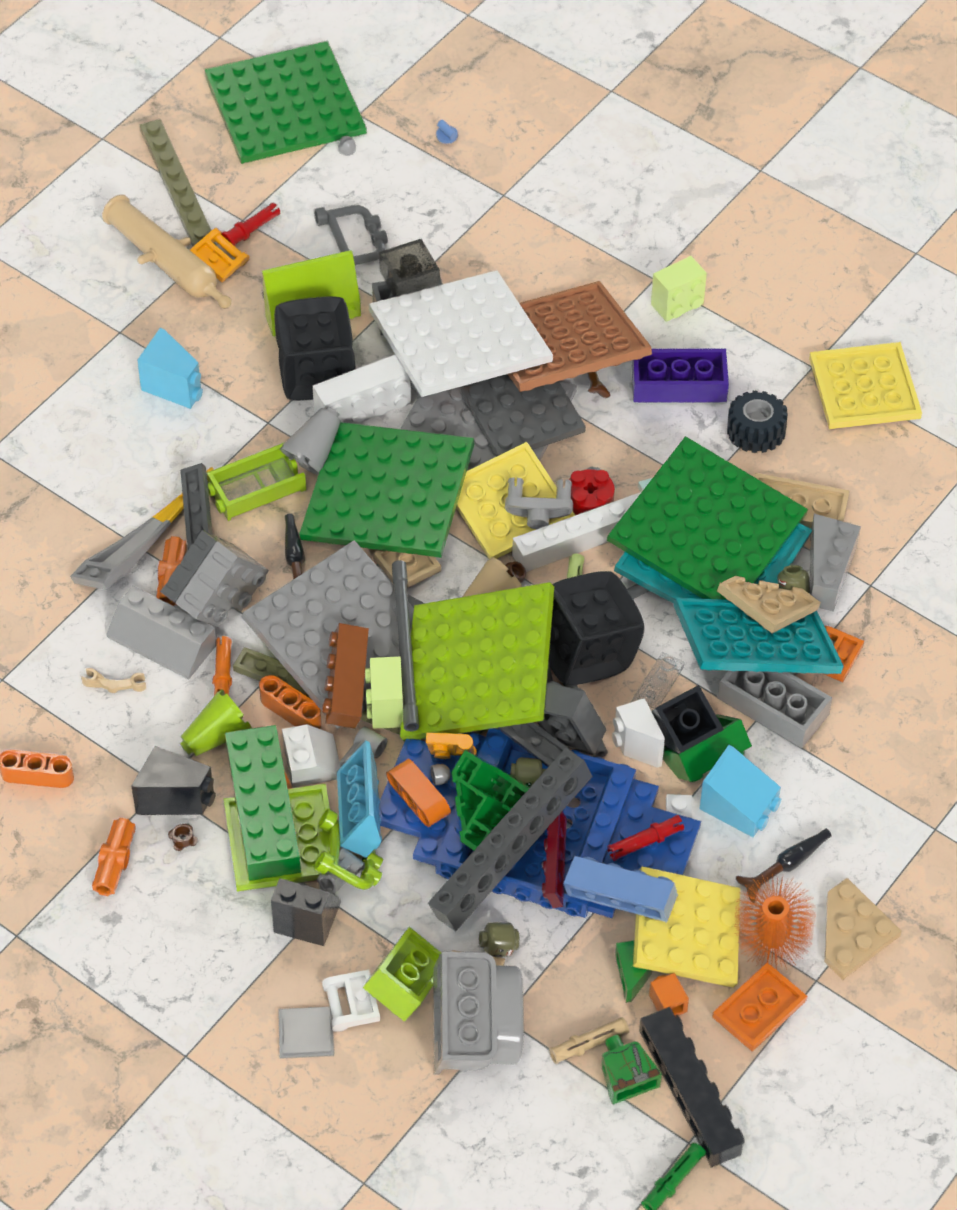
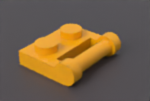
M214 228L193 246L190 251L214 270L216 278L223 283L238 268L244 266L250 259V256L246 252H241L221 235L222 232L219 229ZM214 242L218 243L222 248H224V249H225L229 254H231L235 259L232 260V259H231L228 255H226L221 249H219V248L214 244Z
M426 734V744L431 755H435V758L449 759L450 755L461 756L464 750L477 756V750L473 746V739L467 734Z

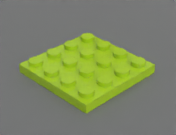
M326 784L288 789L300 854L301 873L249 881L235 797L223 798L237 892L277 886L279 878L295 883L317 880L321 873L314 870V864L323 851L329 853L331 830L327 832L318 827L320 817L326 809H330Z

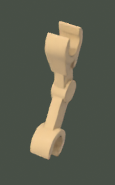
M86 668L87 675L92 676V678L87 679L81 676L84 686L102 687L110 693H116L119 690L125 689L141 692L146 689V682L136 683L137 681H145L143 673H135L130 679L116 681L104 678L93 668Z

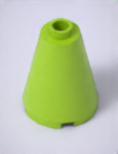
M221 689L181 735L183 741L180 745L188 755L193 753L195 756H198L225 744L226 732L252 729L248 721L244 722L242 719L244 714L229 695L225 694Z

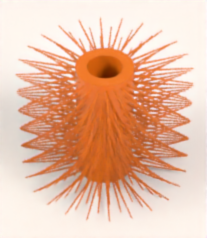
M774 879L772 880V884H771V886H772L773 888H774ZM781 880L778 896L777 887L776 896L775 889L772 891L770 889L769 896L768 892L766 891L765 893L763 890L762 892L766 898L762 897L761 894L759 895L756 889L757 892H754L756 897L750 896V899H754L755 902L753 903L745 899L741 903L751 904L752 906H747V908L745 906L743 909L745 911L736 915L738 917H735L739 918L735 920L741 921L738 922V925L742 924L741 926H734L742 928L739 929V932L744 935L740 937L745 940H753L744 944L753 945L750 948L751 950L752 948L755 950L760 944H763L756 951L762 950L765 956L767 953V962L771 948L772 959L773 949L774 954L778 953V955L780 949L781 953L787 954L784 947L789 952L794 947L799 950V946L794 945V943L799 944L800 942L803 945L805 943L804 939L811 936V933L803 934L805 932L804 928L808 929L812 927L810 926L811 924H814L808 922L813 918L804 916L807 915L804 910L800 911L798 908L808 909L816 907L800 904L804 901L807 902L805 899L799 898L796 902L797 897L793 896L790 898L792 895H787L785 887L782 892L783 880ZM741 906V907H739V908H735V909H739V910H735V911H739V912H737V913H740L741 911H743V910L740 909V908H742L743 906ZM749 910L756 911L757 913L751 914ZM809 914V915H807V916L816 917V916H812V915H816V914ZM750 916H754V917H756V918H758V919L753 920L752 918L750 919L749 917H750ZM750 922H751V923L755 922V923H757V924H756V925H750V924H748V923H750ZM793 925H797L799 928L796 929V928H793L792 926H793ZM748 927H749L750 929L753 928V927L756 928V929L753 930V931H751V930L749 931ZM775 955V964H777L778 957Z

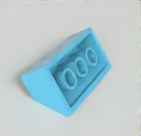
M365 740L337 771L340 846L367 858L373 850L380 846L382 836L380 832L381 817L379 814L380 799L378 797L379 781L377 779V766L370 742Z

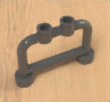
M351 205L327 211L324 207L314 209L317 225L329 224L340 252L349 251V248L336 218L352 214H360L364 218L366 230L370 232L372 244L376 246V251L353 256L355 265L373 262L384 256L385 244L388 243V238L385 230L378 231V228H381L379 215L372 216L367 208L360 205Z

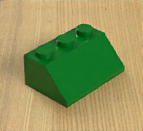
M717 714L716 716L724 729L723 731L680 754L664 747V762L679 779L689 782L700 780L703 778L704 773L713 768L728 745L734 747L742 755L745 754V750L752 747L742 720Z

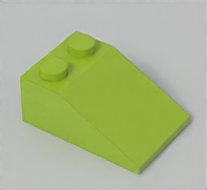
M409 926L370 976L363 988L405 1022L433 987V968L441 952Z

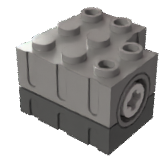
M202 530L160 592L195 619L218 627L226 619L231 607L242 611L251 602L253 593L264 583L269 570L236 545Z

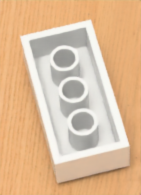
M395 354L313 385L314 414L320 408L326 409L330 407L340 414L338 418L341 422L360 424L365 420L381 416L391 410L402 408L411 403L410 377Z

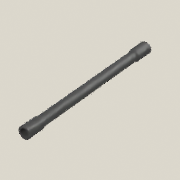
M398 560L392 563V576L395 587L399 653L401 657L403 724L406 731H416L419 728V718L416 706L407 593L406 562Z

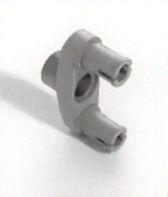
M515 477L508 479V497L505 499V510L510 514L526 517L528 527L539 529L548 526L550 518L564 517L572 513V482L565 479V488H563V479L556 482L557 491L556 499L522 497L523 479L517 478V486L514 483Z

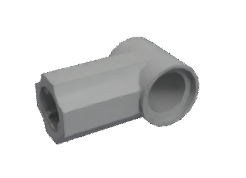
M365 726L362 727L354 739L353 746L339 762L340 767L343 766L365 740L370 742L374 758H378L387 745V738Z
M342 848L339 852L338 865L357 875L365 863L349 850ZM330 872L324 875L320 874L317 878L319 889L331 892L332 894H335L345 883L344 880Z

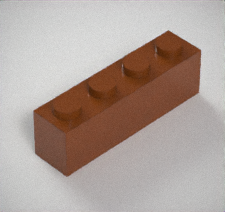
M339 623L335 632L331 631L329 646L332 647V654L330 653L327 659V668L330 669V676H327L325 681V691H328V698H325L323 703L326 724L355 729L361 719L369 628Z

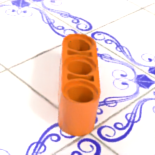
M274 675L265 676L260 680V700L265 707L294 726L307 724L318 729L321 728V709L312 699Z
M6 750L0 754V774L6 782L66 788L74 781L71 760L65 755L20 750Z
M407 759L386 772L390 785L425 826L430 827L451 814V809L445 798L412 760Z

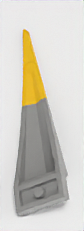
M210 467L207 472L214 470L213 467ZM181 493L170 504L137 529L86 559L70 576L74 584L108 590L116 581L124 578L184 509L183 494Z

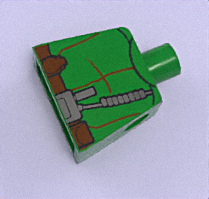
M619 1035L611 1036L605 1041L609 1051L602 1054L601 1066L612 1105L660 1087L662 1074L639 1042L634 1041L624 1045Z

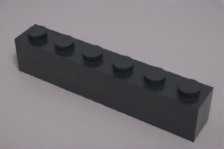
M668 1007L640 1018L639 1032L698 1144L705 1150V1157L711 1168L741 1156L742 1147L745 1143L744 1136L739 1128L735 1129L728 1106L722 1105L717 1085L708 1079L705 1063L702 1059L698 1060L694 1053V1043L690 1037L686 1038L680 1017L674 1015L671 1008Z

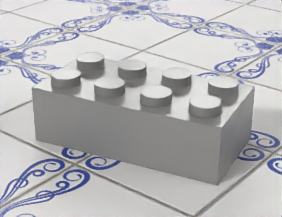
M728 671L719 681L717 697L719 700L800 748L804 747L829 716L832 697L789 672Z

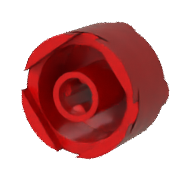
M586 469L572 472L569 480L572 482L571 500L573 501V513L575 516L614 502L615 486L607 471Z

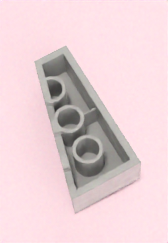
M814 514L810 536V595L821 602L819 608L834 611L857 548L861 526Z

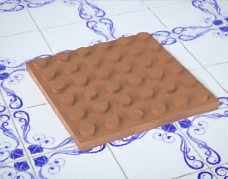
M601 281L519 303L552 352L553 362L512 372L508 375L520 392L529 391L539 386L554 384L560 380L575 378L581 374L596 372L606 367L618 366L627 361L641 359L652 355V349Z

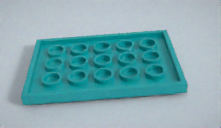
M675 598L673 607L700 670L841 674L844 666L817 611L771 633L728 600Z

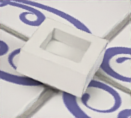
M666 794V811L692 818V795Z

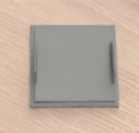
M330 1007L279 1009L280 1059L334 1056V1036L331 1026L333 1018Z

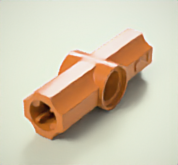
M171 536L165 540L163 559L159 561L158 565L159 584L156 598L172 606L177 604L160 591L166 585L186 553V541L177 536Z
M119 818L114 820L107 842L103 843L100 848L99 866L92 884L93 890L100 895L109 896L115 894L122 870L125 871L127 869L130 858V845L136 830L135 824L130 822L129 819Z

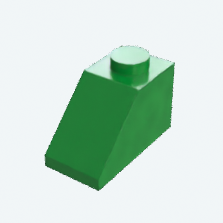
M634 940L616 943L615 959L626 1003L632 1002L652 975V970L633 967Z

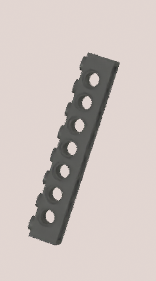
M566 748L428 902L437 919L454 931L459 929L593 777L582 758Z

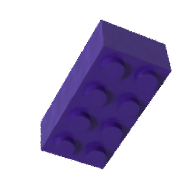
M652 349V355L632 360L633 403L727 402L729 379L726 349Z

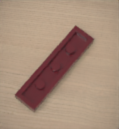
M563 811L546 829L548 838L544 840L547 860L543 861L546 882L542 884V893L544 898L548 899L552 908L563 907L567 818Z

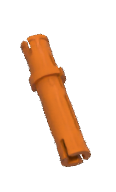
M222 636V644L220 637L216 639L215 675L212 678V684L215 686L214 696L221 689L225 694L229 695L230 686L232 685V677L230 676L232 640L227 636Z

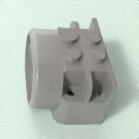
M441 952L433 968L434 1074L440 1075L443 1069L459 1070V1072H466L467 1070L484 1069L489 1064L518 1063L522 1055L524 1038L523 980L520 969L517 966L496 965L494 958L487 953Z

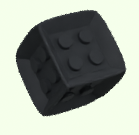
M332 296L287 301L276 306L274 318L276 341L279 348V367L282 386L287 399L313 400V385L356 369L352 348L353 339L346 302L343 298Z
M598 571L570 577L552 584L554 586L548 662L555 676L564 685H580L606 679L628 669L641 644L644 635V621L636 603L619 577L610 571Z

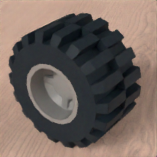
M756 390L752 391V393L744 392L743 396L738 395L735 397V401L730 403L728 412L727 434L730 441L734 442L736 447H742L744 451L751 450L752 453H757V451L764 453L768 449H776V445L780 446L786 436L787 407L783 405L781 399H777L776 395H769L766 391L760 393Z

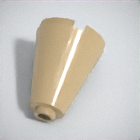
M492 557L487 560L462 597L519 588L522 585L515 575L511 577L506 572L509 569L501 561Z

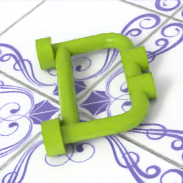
M329 808L326 809L319 819L318 827L327 832L331 830L329 853L323 851L318 856L314 864V870L323 875L330 872L358 889L367 890L372 885L376 886L382 877V872L378 869L383 862V858L377 855L375 850L367 858L363 857L362 862L365 864L360 877L339 866L340 832L339 820H337L338 814Z

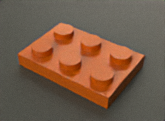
M767 962L713 1012L712 1018L753 1052L807 1001V995Z

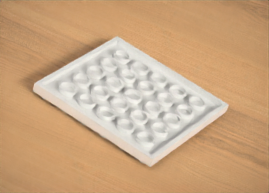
M497 270L369 304V312L421 397L553 362L552 352Z

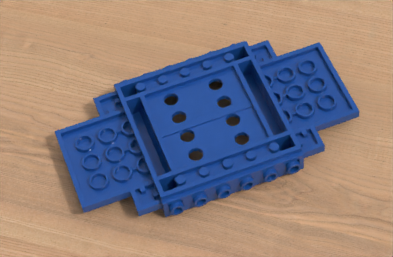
M489 729L486 736L473 732L462 733L471 736L478 757L508 774L511 773V763H516L518 758L536 759L499 729ZM406 739L395 766L410 759L433 784L431 765H446L451 771L450 779L447 783L434 787L447 801L451 814L430 827L425 826L388 781L379 803L380 826L419 837L413 852V860L436 866V874L449 879L474 851L461 842L459 832L462 831L460 817L457 816L455 801L457 790L456 783L452 779V770L461 756L450 755L449 759L435 758V755H431L426 741ZM571 750L585 761L593 777L574 797L579 799L580 805L575 808L566 806L563 810L566 818L570 819L573 823L570 828H566L564 881L574 856L581 858L591 857L607 865L614 863L630 871L639 870L642 866L684 875L701 827V821L679 815L682 822L677 824H684L683 831L666 837L661 843L654 842L613 861L609 854L614 852H608V845L648 829L652 823L657 822L659 824L678 814L653 807L659 786L636 780V769L626 764H616L606 761L601 757H592L582 754L577 750ZM542 763V768L547 769L548 767ZM547 830L542 833L492 890L493 893L513 896L523 902L530 901L540 904L546 909L563 911L573 917L580 916L586 918L588 912H592L613 919L616 908L568 896L565 886L563 907L552 908L550 902L544 898L542 893V884L546 882L542 863L547 860L544 848V840L548 838Z

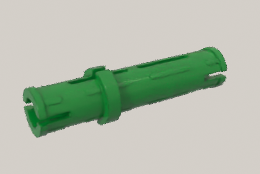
M695 1142L691 1143L690 1147L675 1162L665 1176L656 1180L655 1187L641 1201L645 1210H658L667 1198L674 1196L678 1185L702 1157L706 1155L702 1146Z

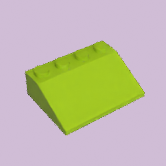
M352 250L262 270L265 317L273 337L276 336L275 308L277 305L287 301L327 296L341 297L346 302L350 319L361 316V301Z

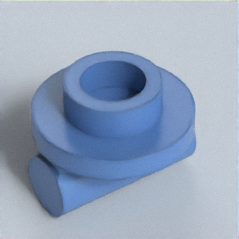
M440 120L437 123L439 127L436 132L437 139L442 143H453L458 138L457 129L449 126L444 120Z

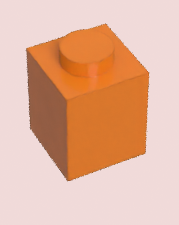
M675 973L668 976H658L650 982L649 996L657 1011L670 1007L674 1015H681L687 1012L689 998Z

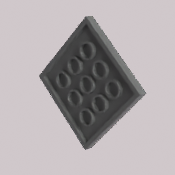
M505 374L461 388V395L496 457L526 442L534 450L582 434L586 430L584 422L559 381L554 384H546L529 391L520 392L509 375Z

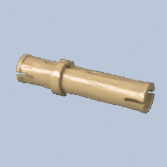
M620 1017L613 1022L597 1027L580 1036L576 1034L570 1036V1040L549 1048L550 1056L555 1064L575 1055L580 1057L585 1054L584 1051L605 1043L611 1036L629 1033L628 1024L623 1017ZM609 1030L611 1031L610 1033L604 1036H601L595 1040L593 1039V1037L599 1034H602ZM585 1041V1044L568 1051L569 1047Z

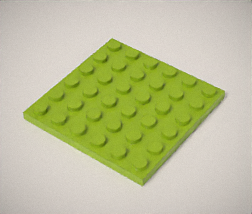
M551 582L414 605L411 645L419 728L416 731H406L403 722H401L400 738L404 742L406 739H425L427 733L458 734L544 720L554 586Z

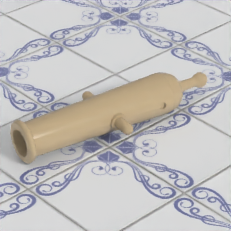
M124 194L116 195L109 200L102 212L103 221L108 225L112 224L144 253L137 259L139 264L154 262L191 296L201 298L210 295L218 301L221 308L226 309L231 306V298L221 294L216 289L217 279L214 270L186 248L191 244L190 238L174 239L131 205L130 199Z

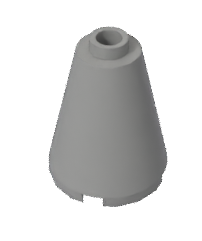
M330 407L326 409L320 408L282 445L280 451L289 459H295L302 468L318 475L328 458L341 422L338 418L340 414Z

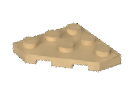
M738 576L720 583L717 590L728 601L732 602L771 633L817 611L821 603L802 588L793 587L792 590L780 589L779 584L759 580L758 584L745 582L744 577Z
M848 878L828 891L824 962L844 980L899 938L902 932Z

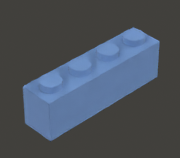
M574 856L564 881L568 896L664 922L668 921L678 896L675 882L666 877H652L640 870H626L614 863L607 865L591 857L581 858Z

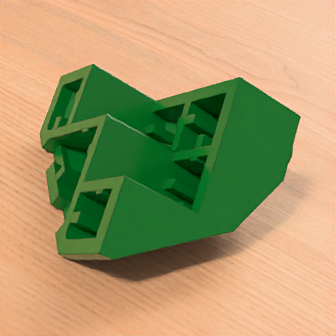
M464 750L452 770V779L456 783L457 796L455 797L457 816L461 820L462 831H459L461 842L475 850L530 788V786L467 750Z

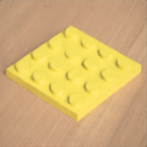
M901 342L810 352L809 359L829 429L921 419V407Z
M527 442L468 470L465 475L456 508L489 559L492 557L497 559L511 552L514 537L537 530L528 527L526 517L516 516L505 510V499L508 497V479L515 477V486H517V478L523 479L522 497L556 499V485ZM572 511L570 515L564 517L550 518L549 525L573 517L575 514Z
M641 866L639 870L649 876L656 878L662 876L675 882L678 896L667 922L636 914L633 967L666 974L675 973L676 976L734 988L738 984L739 934H735L739 933V927L734 926H739V920H735L739 918L735 917H738L736 915L740 914L737 913L739 911H735L739 909L735 908L740 907L738 906L740 905V888Z

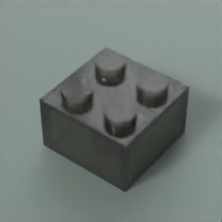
M422 239L379 252V271L394 297L440 285V269Z

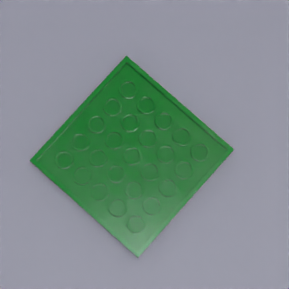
M328 41L204 69L205 77L241 164L339 141L343 136L356 137L367 134V127Z
M340 422L328 458L319 472L299 533L300 539L345 546L355 540L361 548L442 558L475 445L474 438Z
M685 436L608 534L607 541L702 599L727 600L717 592L719 584L734 576L744 577L745 582L755 584L806 516L808 509Z

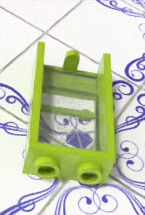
M284 443L207 472L209 496H214L218 512L220 514L223 513L228 521L232 517L295 492L306 491V476L304 472L298 474V466L295 459L289 460L280 451Z

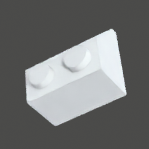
M645 698L616 707V717L613 719L615 730L612 733L615 746L620 747L624 756L657 768L661 767L665 738Z
M307 724L282 729L283 747L293 788L337 780V771L341 767L332 733Z

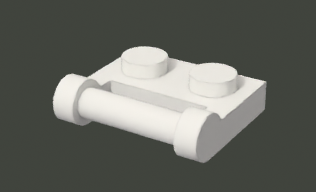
M369 970L328 977L322 981L323 990L327 992L332 1013L331 1026L333 1031L341 1032L348 1027L380 1021L376 998L363 988L370 978ZM345 987L350 1015L343 1016L337 991L338 988Z

